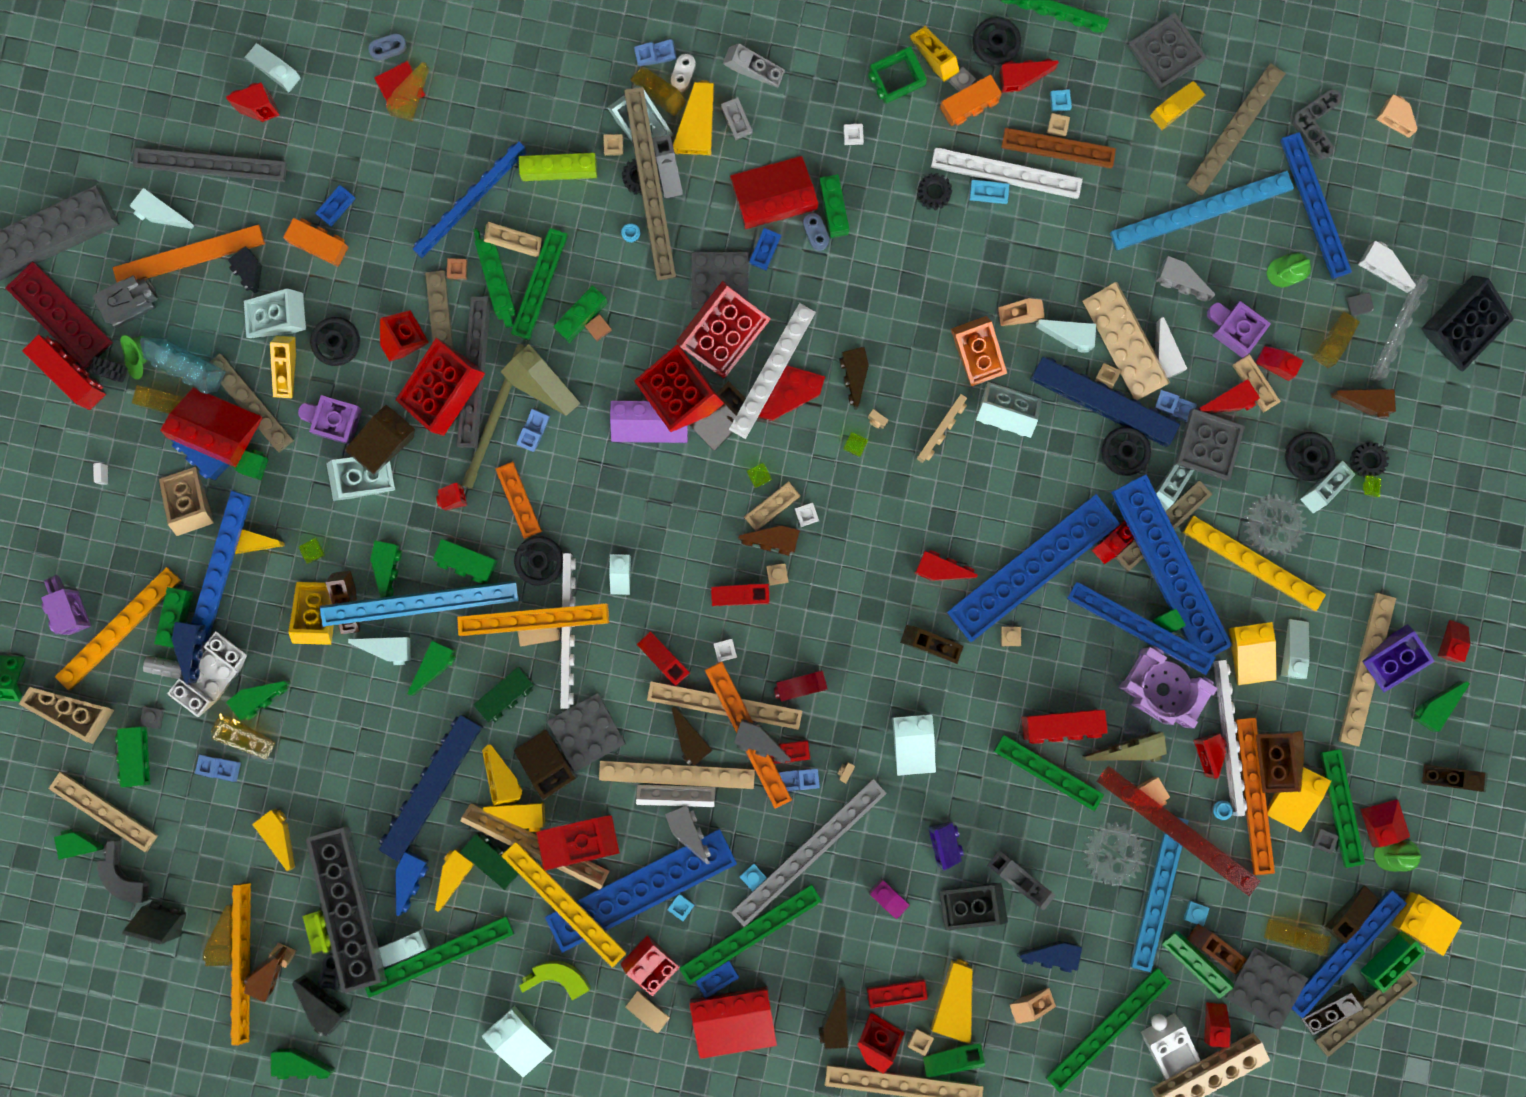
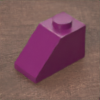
M882 878L868 892L896 919L910 906Z

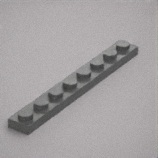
M135 148L133 167L136 169L285 182L287 163L284 161Z
M471 297L465 357L485 373L491 298ZM484 376L460 411L457 447L478 448Z

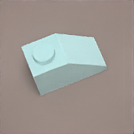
M610 554V594L630 595V555Z

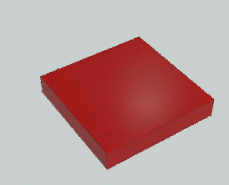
M408 61L374 77L392 112L425 96Z

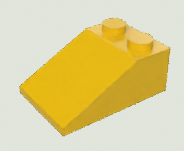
M296 582L288 632L293 644L331 645L334 625L323 626L320 606L332 604L326 583Z
M1273 622L1228 628L1237 685L1276 680V640Z
M1303 767L1301 792L1274 793L1267 808L1268 817L1301 832L1324 798L1331 780Z
M1410 892L1405 900L1407 904L1397 914L1391 926L1444 956L1462 922L1421 895Z

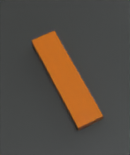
M514 462L495 468L523 538L527 539L541 533V527Z

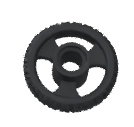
M991 17L981 22L976 28L972 40L973 49L983 62L995 66L1002 65L1013 60L1018 54L1021 46V35L1018 28L1010 20L1002 17ZM994 25L995 29L990 32L988 39L983 40L979 38L981 32L986 27ZM1005 29L1011 31L1014 37V47L1006 44L1007 34L1004 31ZM993 39H999L1001 43L996 44L993 42ZM988 49L994 54L1002 52L1003 57H991L984 53V50Z
M329 317L322 320L313 329L310 337L313 354L322 363L330 366L347 364L353 360L360 348V335L357 328L350 321L341 317ZM341 324L339 332L331 330L325 335L322 333V330L329 325ZM352 335L353 345L350 352L346 355L343 352L347 346L346 337ZM338 337L339 343L332 346V340ZM324 343L326 347L333 351V359L325 357L320 352L318 345Z
M1119 427L1105 437L1102 443L1101 456L1109 470L1118 475L1131 476L1139 473L1147 466L1151 457V446L1143 432L1132 427ZM1124 433L1128 434V440L1123 441L1117 447L1110 444L1115 436ZM1141 441L1144 448L1141 462L1135 458L1138 452L1136 443ZM1123 447H1128V448H1129V450H1130V455H1129V456H1126V455L1123 454V452H1122V448H1123ZM1115 455L1119 461L1127 462L1128 469L1119 468L1111 461L1110 457Z
M1304 432L1295 436L1287 445L1285 450L1286 465L1295 477L1304 481H1316L1329 474L1333 468L1335 450L1325 436L1316 432ZM1310 439L1311 445L1302 449L1299 453L1294 451V447L1298 442ZM1322 445L1327 452L1326 466L1320 463L1323 454L1319 447ZM1307 452L1313 455L1312 461L1308 460ZM1299 462L1304 467H1312L1313 474L1301 472L1295 464Z
M544 536L528 538L516 550L514 556L515 570L519 577L528 584L535 586L550 584L559 577L563 570V552L559 545L550 538ZM544 543L552 547L549 553L545 554L542 551H533L531 545ZM522 556L528 557L529 565L533 568V573L530 576L522 569ZM537 556L544 558V563L541 566H536L534 563ZM550 561H557L554 572L550 576L543 578L542 571L548 568Z

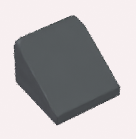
M1370 292L1347 298L1351 317L1374 311Z

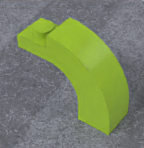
M546 961L535 965L532 968L535 975L532 973L522 978L523 982L519 985L523 993L542 981H557L565 987L572 1000L591 989L585 976L576 967L561 961Z

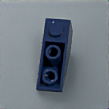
M175 622L172 643L184 682L197 683V679L200 676V660L203 657L202 645L206 637L205 625Z
M1056 941L1018 952L1017 956L1022 959L1023 963L1033 965V962H1039L1042 967L1052 969L1053 966H1058L1061 971L1071 973L1072 970L1078 971L1082 947L1078 944Z

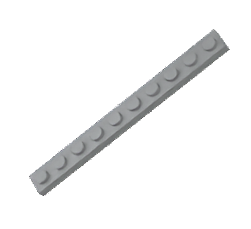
M872 779L731 911L732 915L745 927L887 793Z

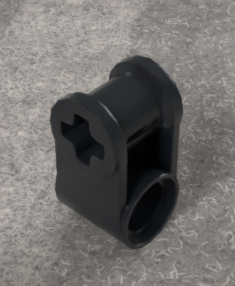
M331 952L322 961L318 989L324 987L338 992L340 981L336 966L331 965L329 962L330 958H334L333 952Z

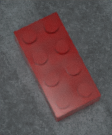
M38 334L22 351L75 404L91 410L106 395L102 390V384L96 379L90 378V373L82 366L77 365V361L69 353L66 354L62 350L63 347L58 341H53L48 336L45 338Z
M1100 709L1021 717L1024 740H1029V743L1032 744L1044 743V739H1048L1049 742L1064 741L1063 737H1067L1068 740H1081L1084 735H1087V738H1102V734L1108 733L1105 710Z

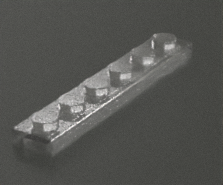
M1421 274L1414 279L1416 286L1413 290L1409 291L1370 377L1371 380L1378 382L1388 376L1390 372L1388 367L1398 354L1396 351L1397 347L1405 339V329L1411 325L1413 321L1411 316L1421 303L1419 298L1427 290L1428 276Z

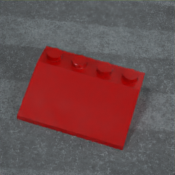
M802 156L730 175L745 230L818 209L815 190Z
M722 281L676 342L682 349L725 379L771 318Z
M435 338L396 398V401L430 432L444 436L485 373L439 338Z
M678 344L634 380L670 432L710 416L724 404L689 355Z
M193 387L169 413L160 431L170 440L236 467L263 417Z
M767 986L713 995L707 998L690 999L691 1016L700 1059L777 1046Z

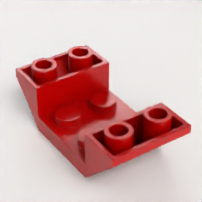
M612 815L536 832L544 871L620 854Z

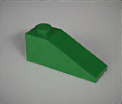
M431 641L407 694L410 696L416 695L448 669L449 665L452 666L456 659V655H454L456 650L436 641Z
M1467 681L1457 682L1418 705L1414 711L1415 716L1413 719L1432 732H1440L1470 683Z

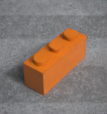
M989 75L943 100L940 109L950 126L955 124L958 126L964 123L967 117L979 115L987 106L991 108L997 105L1002 93L993 77Z
M293 218L283 238L288 243L339 267L348 249V246L344 243L345 240L338 235H334V237L328 235V231L319 226L317 229L310 226L311 223L301 218L299 221Z

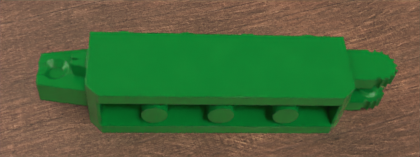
M474 228L475 245L495 314L499 320L503 319L506 328L513 327L511 316L515 315L516 309L497 245L484 242V239L480 237L478 228Z

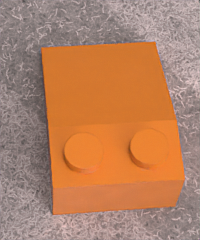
M987 316L951 329L971 386L1007 374L992 321Z

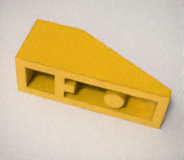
M926 26L910 35V39L932 70L944 82L960 72L956 56Z
M1192 81L1159 105L1150 117L1163 130L1201 100L1205 94Z
M275 336L270 342L273 397L293 398L296 364L295 337Z
M242 529L235 554L283 547L285 544L282 541Z
M487 745L482 750L493 806L516 803L522 795L521 786L518 785L517 778L492 745Z
M544 803L483 807L484 812L523 829L529 828V832L540 831V828L545 827Z
M273 809L252 825L286 871L295 868L289 828L285 821L286 816L281 810Z
M458 848L454 851L450 850L444 858L446 862L442 867L435 906L437 912L442 910L474 866L470 860L460 853L461 850Z

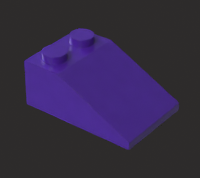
M1407 624L1391 634L1362 662L1385 693L1435 661L1416 632Z
M952 822L929 826L928 829L937 865L942 870H947L962 862L961 856H964L961 844L958 845L956 837H959L957 825L953 826Z

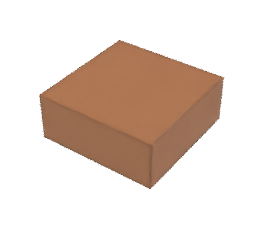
M448 259L447 278L467 280V259Z
M600 314L585 325L597 342L612 331Z

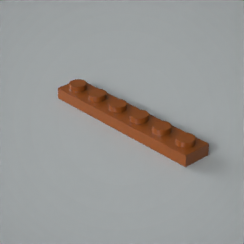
M1009 128L1004 129L1001 145L1003 149L1111 169L1116 153V148Z

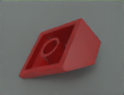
M411 310L380 319V346L389 362L404 358L429 343Z
M1214 733L1193 740L1205 777L1219 778L1226 755L1225 747H1227L1225 738L1219 733Z
M1398 799L1360 809L1372 847L1388 846L1410 837Z
M873 1013L869 1014L857 1045L866 1064L884 1074L893 1063L905 1032Z

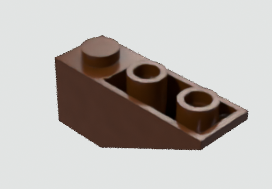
M777 526L739 535L738 540H741V544L752 547L753 544L760 545L762 550L771 551L772 548L779 550L778 553L781 555L789 556L790 553L794 554L800 530Z

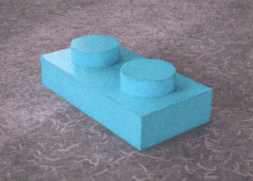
M972 180L969 200L1007 204L1010 184Z

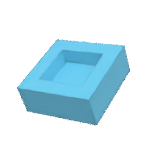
M1070 89L1050 92L1052 112L1071 110Z
M754 863L740 875V878L752 891L767 879Z
M679 893L667 910L684 921L695 904Z
M1189 901L1183 919L1204 927L1210 908Z

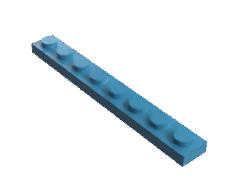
M1172 815L1167 817L1130 965L1132 968L1147 972L1152 970L1189 820Z

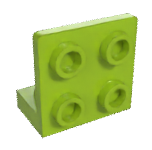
M323 910L303 915L312 954L321 951L326 953L332 950Z

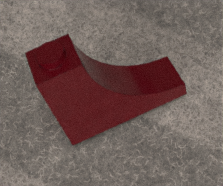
M823 670L777 682V687H773L776 699L780 698L781 701L828 690Z

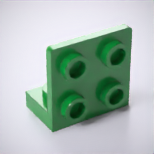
M0 655L1 701L20 702L22 694L17 687V682L25 662V658L22 656Z

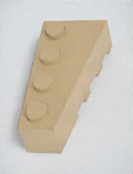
M29 687L19 705L92 744H94L114 712L113 709L31 687Z

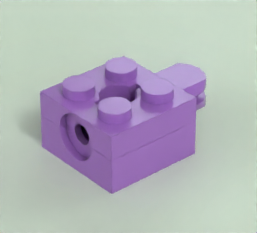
M1241 301L1231 310L1221 303H1215L1207 311V317L1219 326L1212 336L1242 358L1250 353L1271 325L1270 322Z
M321 395L318 406L304 403L300 406L298 414L302 420L312 423L309 431L312 434L349 445L354 439L363 409L357 405Z
M58 575L45 579L44 583L48 595L41 598L43 601V611L48 614L50 620L48 622L50 629L55 634L71 635L91 627L79 592L65 589Z

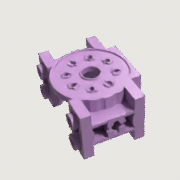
M1155 646L1153 648H1142L1138 654L1137 661L1125 681H1122L1118 688L1135 697L1131 705L1166 725H1174L1176 722L1184 728H1195L1198 723L1196 720L1210 696L1214 695L1218 688L1213 686L1214 682L1206 677L1191 678L1190 680L1187 673L1179 665L1165 661L1167 657L1162 655L1163 651ZM1161 683L1166 684L1169 688L1168 694L1165 696H1160L1157 693V686Z

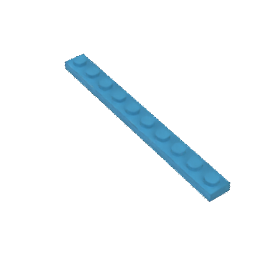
M1288 171L1111 231L1110 235L1117 251L1289 192L1294 187Z
M515 580L320 606L322 625L331 626L518 601Z

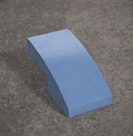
M672 39L656 44L649 42L634 47L638 66L659 64L677 59Z
M1161 390L1155 409L1187 422L1190 409H1196L1197 404L1181 399L1178 395Z
M532 408L516 445L535 452L551 415Z
M199 755L195 774L237 782L241 762Z
M818 769L779 772L788 791L820 788Z

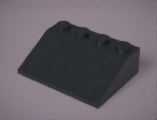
M1472 275L1421 329L1429 341L1463 372L1514 318L1490 279Z

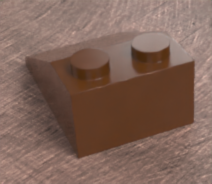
M1302 730L1256 734L1262 793L1301 792L1305 752Z

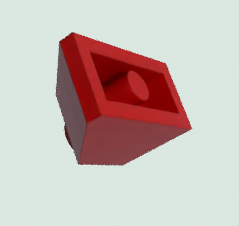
M1264 346L1255 363L1290 381L1296 377L1304 360L1287 351Z
M453 483L438 490L439 495L436 496L438 506L442 507L443 510L467 506L464 488L460 484Z
M1449 620L1438 657L1455 663L1465 662L1471 644L1469 627Z
M1206 1002L1204 1042L1213 1047L1229 1048L1231 1027L1227 1004Z

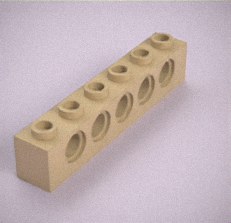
M1251 1033L1231 1044L1229 1048L1216 1052L1150 1089L1154 1097H1204L1228 1085L1237 1078L1246 1075L1248 1072L1261 1067L1269 1062L1270 1059L1262 1042L1254 1033Z

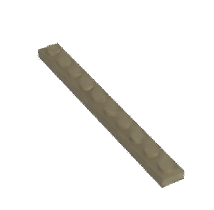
M643 87L624 90L656 280L676 278L644 89Z

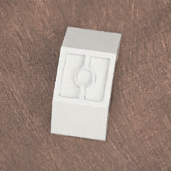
M216 631L204 645L206 651L200 660V676L197 679V683H185L183 678H179L167 693L197 717H200L218 701L241 671L247 654Z

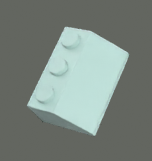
M987 382L976 420L983 424H990L1002 430H1008L1020 436L1031 438L1038 422L1042 399Z

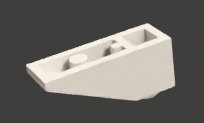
M1374 241L1368 246L1358 265L1406 293L1413 290L1416 285L1394 252L1387 248L1388 246L1385 243Z
M1163 317L1156 322L1155 355L1167 377L1171 378L1187 370V367Z

